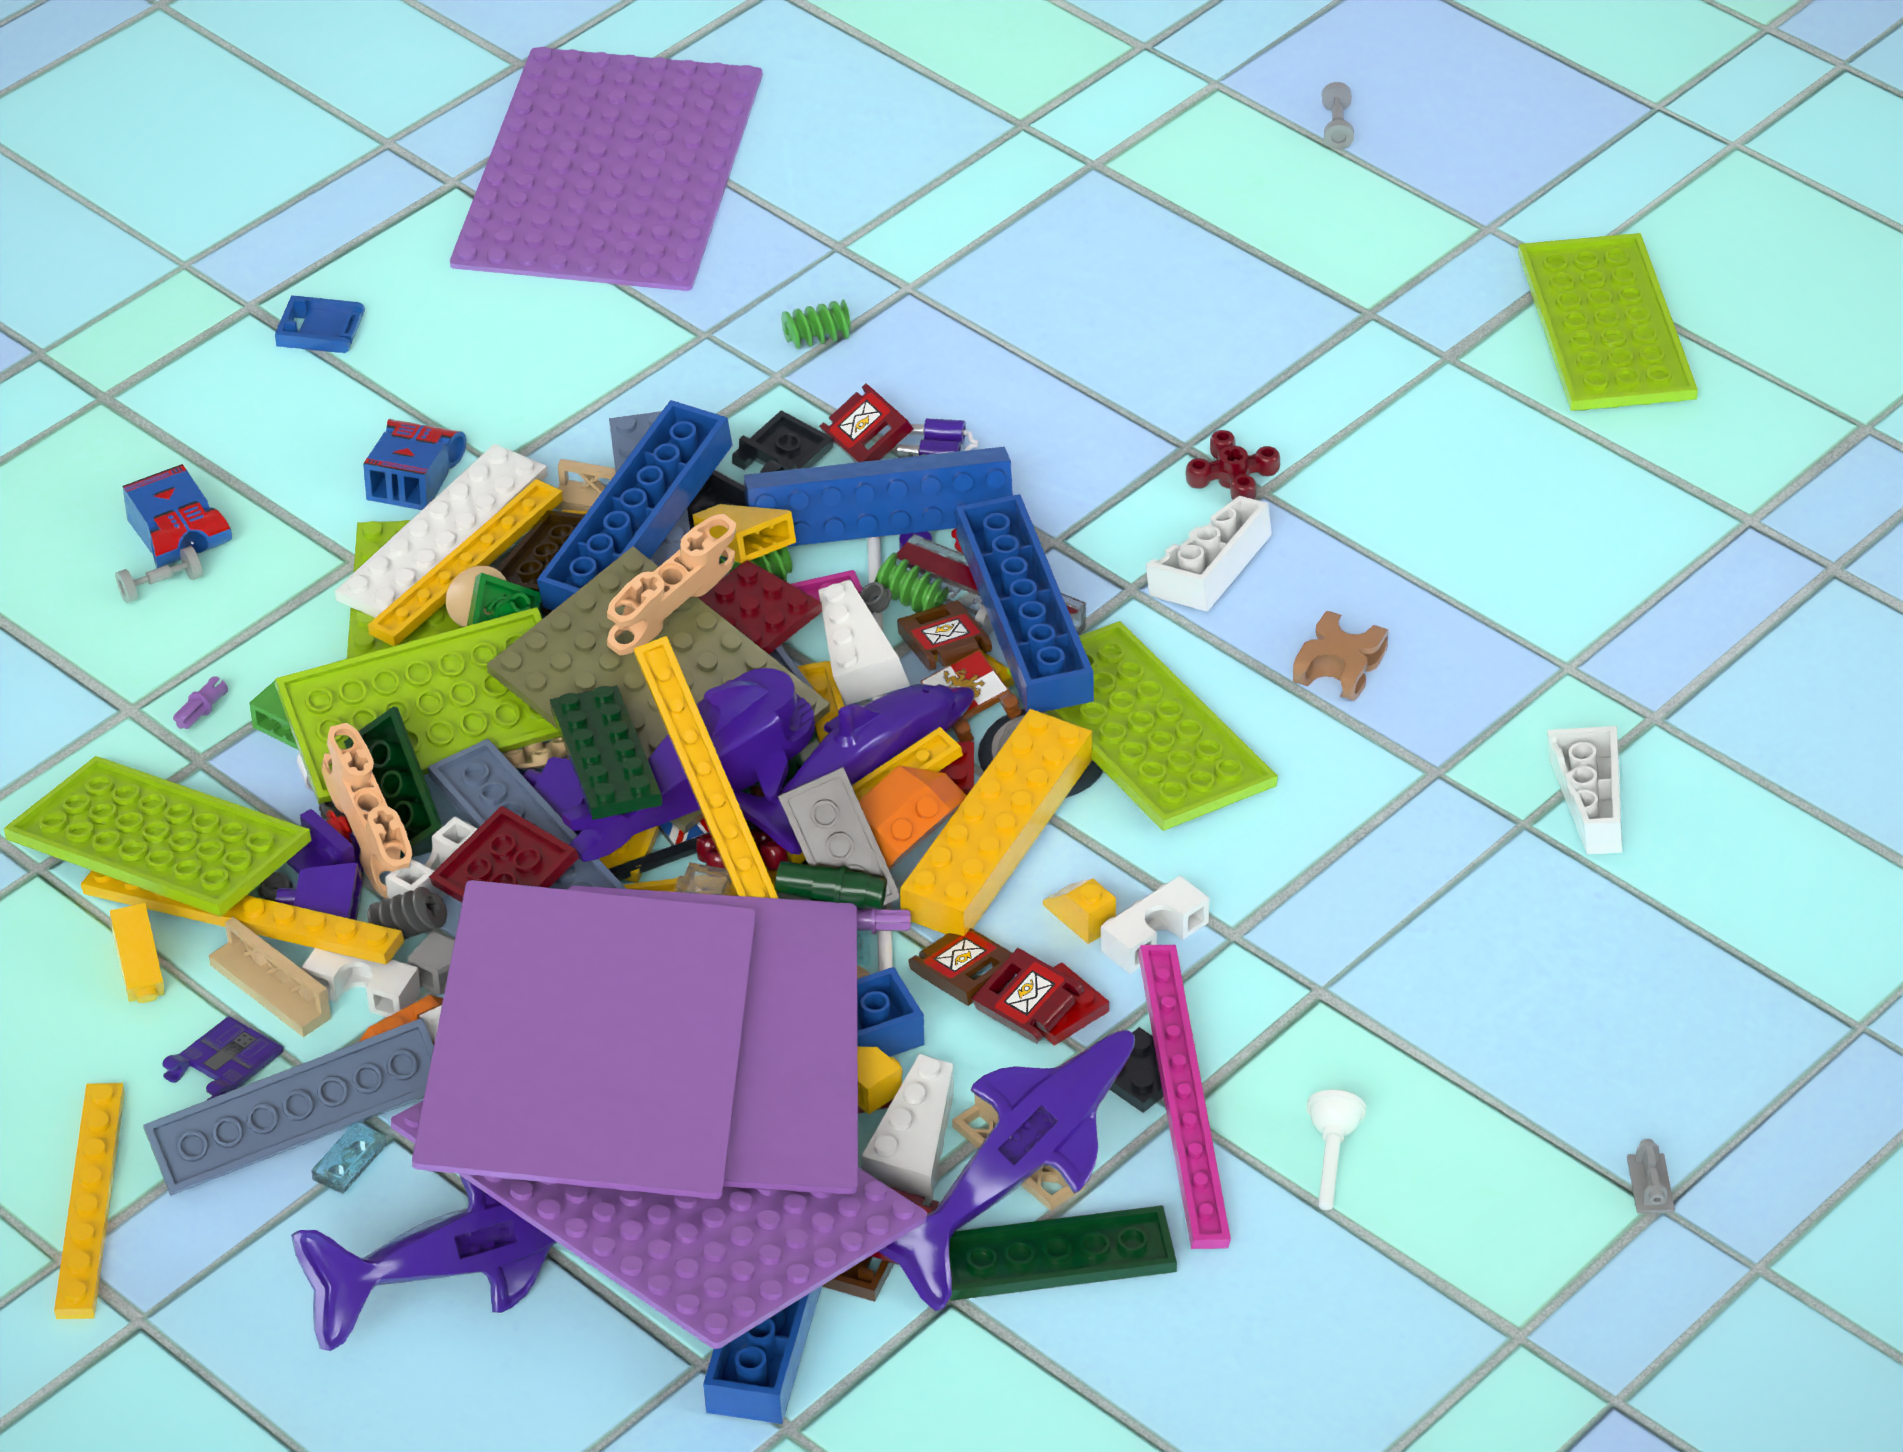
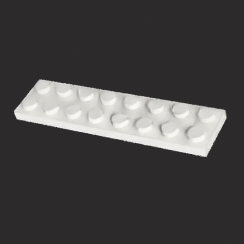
M493 444L335 590L336 601L376 618L534 480L543 481L548 476L547 466L497 444Z

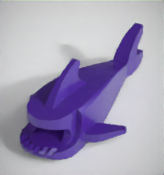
M760 668L748 671L734 680H728L720 686L709 689L696 706L731 788L742 791L759 781L765 798L768 801H775L789 771L788 761L801 752L813 736L815 718L810 703L796 693L794 683L788 674L773 668ZM668 734L647 759L661 792V806L592 820L587 804L584 803L561 814L563 823L573 831L583 830L569 843L570 846L576 849L580 860L586 862L607 856L623 846L637 833L700 810Z

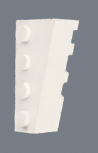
M1617 726L1547 730L1549 760L1587 855L1622 853Z

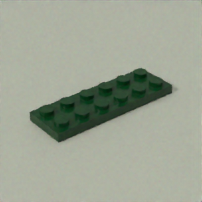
M618 685L612 687L601 686L592 691L578 694L567 693L558 698L550 699L552 715L592 820L662 805L661 792Z
M1163 1205L955 1231L950 1239L949 1261L952 1277L950 1301L1177 1272V1260Z

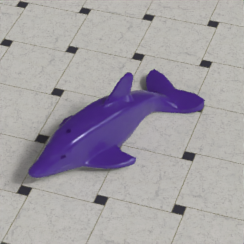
M915 684L888 693L864 706L854 703L840 708L838 711L839 716L824 725V731L829 734L816 747L794 777L780 790V793L792 790L841 766L844 767L851 785L855 784L937 728L941 727L947 733L972 704L975 696L974 690L969 687L952 688L941 684L935 686ZM732 789L744 818L758 826L778 845L791 854L800 855L803 852L778 797L775 801H768L765 796L760 797Z
M1120 1030L1112 1033L1055 1068L1019 1066L1000 1068L983 1075L973 1083L970 1091L992 1105L998 1114L997 1124L964 1167L936 1210L927 1214L926 1222L878 1251L901 1266L920 1298L933 1310L939 1311L944 1309L952 1295L949 1247L950 1239L956 1230L999 1203L1045 1165L1057 1170L1074 1194L1079 1192L1088 1182L1096 1165L1098 1154L1097 1109L1134 1048L1135 1036L1132 1032Z
M460 1176L461 1181L468 1193V1208L425 1221L379 1247L364 1258H360L347 1251L332 1238L317 1230H298L291 1234L295 1256L314 1290L313 1325L319 1349L332 1351L345 1343L354 1329L371 1290L377 1285L481 1272L487 1276L491 1286L492 1312L502 1313L511 1309L526 1296L534 1285L546 1255L557 1242L462 1176Z

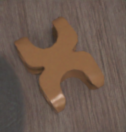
M1326 611L1316 624L1315 633L1318 639H1311L1305 642L1295 658L1293 682L1309 686L1317 678L1324 676L1334 677L1341 681L1343 691L1340 697L1355 701L1366 686V675L1364 672L1375 670L1387 651L1389 629L1372 625L1365 633L1357 635L1348 634L1342 631L1339 625L1342 615Z

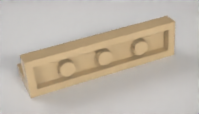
M561 459L558 463L559 487L557 489L562 490L563 501L554 509L588 511L606 487L598 479L607 478L611 481L616 474L615 468ZM568 472L578 473L584 481L569 480Z
M232 917L225 922L228 943L209 955L210 966L303 1038L331 1019L328 991L325 986L236 918Z
M975 1095V1105L952 1119V1127L976 1148H979L997 1124L998 1114L992 1105ZM981 1117L989 1124V1129H973L968 1124ZM1046 1165L1021 1185L1050 1211L1075 1195L1061 1174L1053 1167ZM1042 1182L1059 1183L1063 1188L1050 1195L1041 1185Z

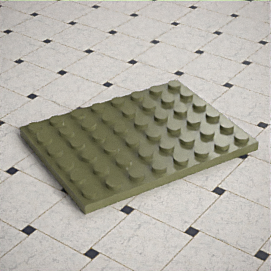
M631 547L487 663V672L556 729L558 728L551 712L550 699L558 698L567 693L578 694L592 691L601 686L612 687L618 685L648 759L667 736L668 732L634 652L619 656L607 646L609 631L615 625L613 621L607 618V611L612 599L627 583L642 572H654L659 566L635 547ZM698 597L688 598L663 620L662 631L650 641L652 642L667 636L695 704L704 698L706 691L720 686L728 680H734L754 669L773 668L783 671L791 677L796 693L810 703L815 723L830 712V703ZM619 606L615 612L622 615L625 606ZM625 630L615 640L620 644H629L634 640V635L632 632ZM698 810L670 822L686 834L704 817L701 810Z

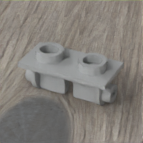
M1643 1139L1637 1147L1636 1154L1627 1155L1636 1212H1675L1664 1153H1659V1146L1652 1139Z

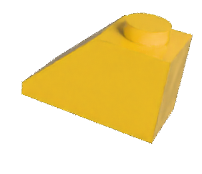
M1093 878L1069 884L1043 900V906L1087 944L1100 938L1101 926L1108 919L1116 917V897Z
M857 1047L858 1106L867 1114H871L895 1097L902 1085L903 1070L894 1057L887 1056L878 1047Z

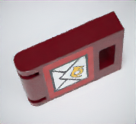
M867 383L861 387L865 393L863 396L855 392L828 417L832 423L830 426L824 422L819 426L822 432L832 437L833 442L855 463L881 460L914 429L903 415ZM888 425L890 430L868 450L865 445Z
M1017 948L971 999L977 1010L1037 1044L1043 1037L1033 1025L1036 1023L1038 1028L1049 1033L1074 1005L1075 999L1070 993L1080 997L1084 992V988L1073 978ZM1013 978V980L1004 988V986Z

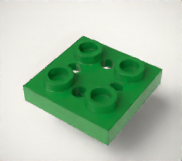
M481 572L475 577L467 626L536 607L539 610L541 602L540 592ZM484 608L486 612H490V615L484 613Z

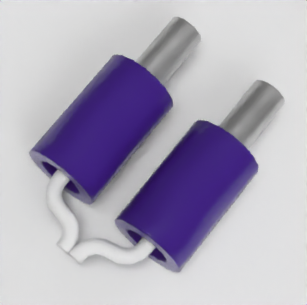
M926 418L925 424H911L914 429L908 434L924 436V439L920 441V445L898 444L897 454L898 456H908L909 453H912L913 456H921L922 454L961 451V444L963 445L965 442V435L968 436L969 442L972 443L964 450L967 451L977 448L978 440H974L972 433L966 431L965 420Z

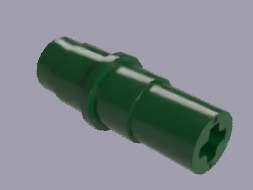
M782 860L779 863L775 881V891L777 893L812 898L813 901L851 903L857 908L864 910L866 908L882 910L887 889L886 878L850 871L847 866H841L840 869L821 865L816 867Z

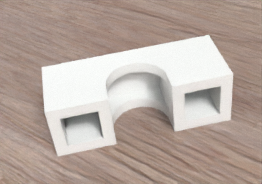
M454 816L432 836V852L425 865L411 858L409 868L390 872L385 877L387 897L392 899L395 895H403L404 892L414 891L416 888L423 886L428 888L431 893L438 894L443 899L447 894L434 887L429 876L477 828Z
M1178 876L1169 883L1161 885L1155 892L1144 899L1136 901L1130 908L1116 917L1108 919L1101 926V952L1127 973H1133L1140 968L1138 957L1140 945H1156L1157 930L1170 931L1183 940L1208 924L1209 897L1182 876Z
M314 948L301 967L302 970L327 988L328 998L334 1002H337L342 994L351 988L365 987L369 1012L384 1017H389L413 1004L421 994L418 967L404 962L390 960L385 965Z

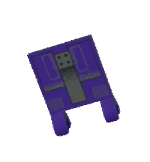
M228 1016L180 1054L167 1056L162 1062V1066L168 1070L163 1074V1078L169 1082L176 1083L191 1066L214 1079V1081H211L206 1086V1092L212 1095L207 1099L209 1100L237 1089L282 1054L283 1046Z

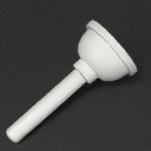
M1333 1089L1316 1092L1307 1100V1112L1311 1116L1313 1125L1322 1133V1138L1325 1141L1319 1195V1208L1324 1211L1331 1210L1334 1205L1340 1143L1344 1141L1346 1135L1352 1133L1366 1114V1104L1360 1097L1347 1091Z

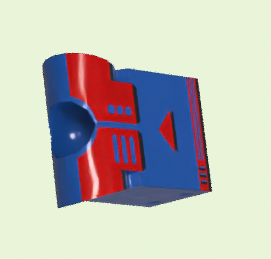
M388 419L386 432L382 434L363 463L366 500L423 510L435 499L448 475V469L455 467L461 461L466 449V435L462 431Z
M183 464L122 486L127 520L153 554L156 568L180 561V550L192 546L198 554L232 540V532L228 522L218 510L209 507L207 499Z

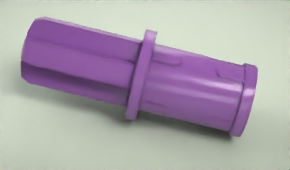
M213 676L198 692H192L188 696V702L173 716V720L177 723L176 726L179 729H189L202 715H208L212 711V706L228 692V687L223 680L215 687L214 685L220 678Z
M857 909V930L871 931L872 934H876L877 931L910 930L911 913L908 910Z

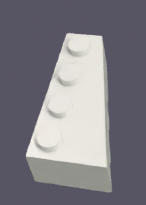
M1238 496L1212 515L1208 525L1200 528L1196 527L1190 531L1189 539L1181 545L1174 543L1165 550L1166 556L1159 561L1152 559L1145 566L1149 595L1208 612L1272 535L1268 503Z
M851 580L819 589L833 678L845 705L847 706L910 686L898 655Z
M922 1054L917 1056L861 1156L862 1170L889 1187L925 1197L923 1204L928 1206L934 1198L935 1183H937L945 1131L948 1126L954 1096L953 1063Z

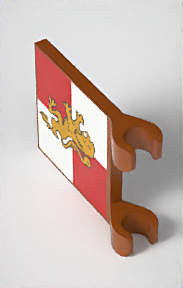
M980 649L920 681L921 684L935 686L941 684L952 688L969 687L974 690L975 696L972 704L952 726L960 742L974 740L967 719L1000 702L1010 719L1022 714L1018 706L1017 697L1007 688Z

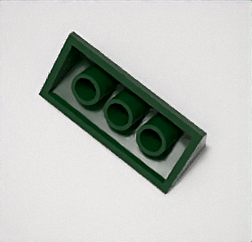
M393 706L358 732L373 758L372 773L387 806L397 812L405 828L412 848L411 858L432 852V836L443 826L399 709ZM350 737L344 741L346 749L351 748L354 744ZM402 850L400 853L401 859L405 857V854Z

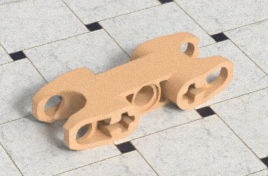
M718 514L707 518L683 536L680 550L654 572H642L627 583L612 599L608 607L607 618L613 621L615 625L609 631L607 646L619 656L633 653L634 648L647 644L655 638L663 629V620L688 598L702 596L711 590L729 572L734 564L735 551L727 546L735 537L736 522L725 514ZM721 525L726 527L728 532L718 539L712 537L709 533L713 526ZM723 554L727 557V560L719 564L720 556ZM624 605L623 614H617L615 610L619 606ZM625 630L632 632L634 640L629 644H620L615 640Z
M348 723L331 726L327 738L330 753L324 754L321 766L322 775L335 807L340 812L345 813L361 848L359 860L366 876L375 891L388 898L386 885L382 884L379 876L385 871L394 872L402 868H409L412 848L399 815L394 809L387 806L372 773L373 758L361 735ZM338 735H347L353 740L354 744L349 749H340L334 738ZM330 763H332V771L328 766ZM401 850L405 854V857L402 859L400 857Z

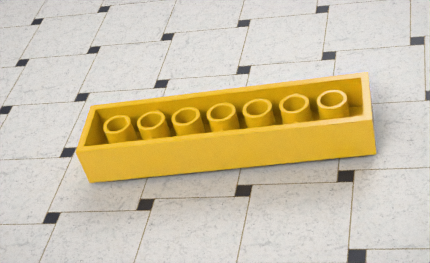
M1029 709L900 887V910L910 911L911 922L945 935L953 933L965 936L970 928L973 929L1092 761V731Z

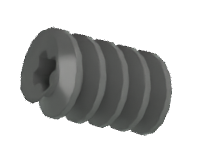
M422 886L414 891L404 892L403 895H395L392 899L387 898L380 903L370 904L367 918L370 924L401 930L404 940L421 933L443 927L447 919V908L443 899L438 894L431 893L428 888Z

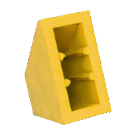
M719 504L693 514L694 526L718 514H725L736 522L735 537L727 547L735 551L734 561L740 564L745 560L750 561L796 543L792 512L789 510ZM721 525L713 526L709 530L710 535L717 539L728 532V529Z
M146 903L110 910L112 935L128 1001L148 1003L156 1000L160 995H165Z

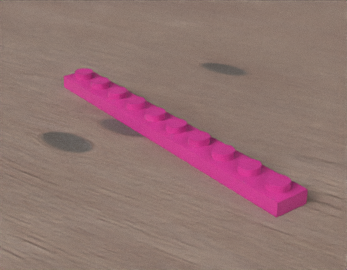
M1140 945L1138 957L1191 1249L1229 1248L1231 1237L1176 945Z

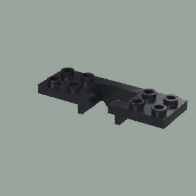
M781 410L751 438L744 435L739 438V448L732 454V464L746 470L756 461L764 465L760 473L810 468L833 448V438ZM714 470L687 508L690 530L695 527L693 514L719 504L746 506L744 485Z

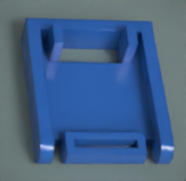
M291 295L275 332L276 346L347 353L364 315L365 307L360 302ZM294 318L304 319L299 332Z

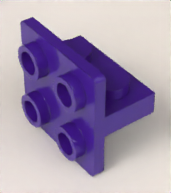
M309 809L300 814L301 826L310 829L312 841L286 862L293 870L299 874L303 868L357 863L360 872H364L359 860L361 848L352 833L349 835L352 841L351 844L314 810Z

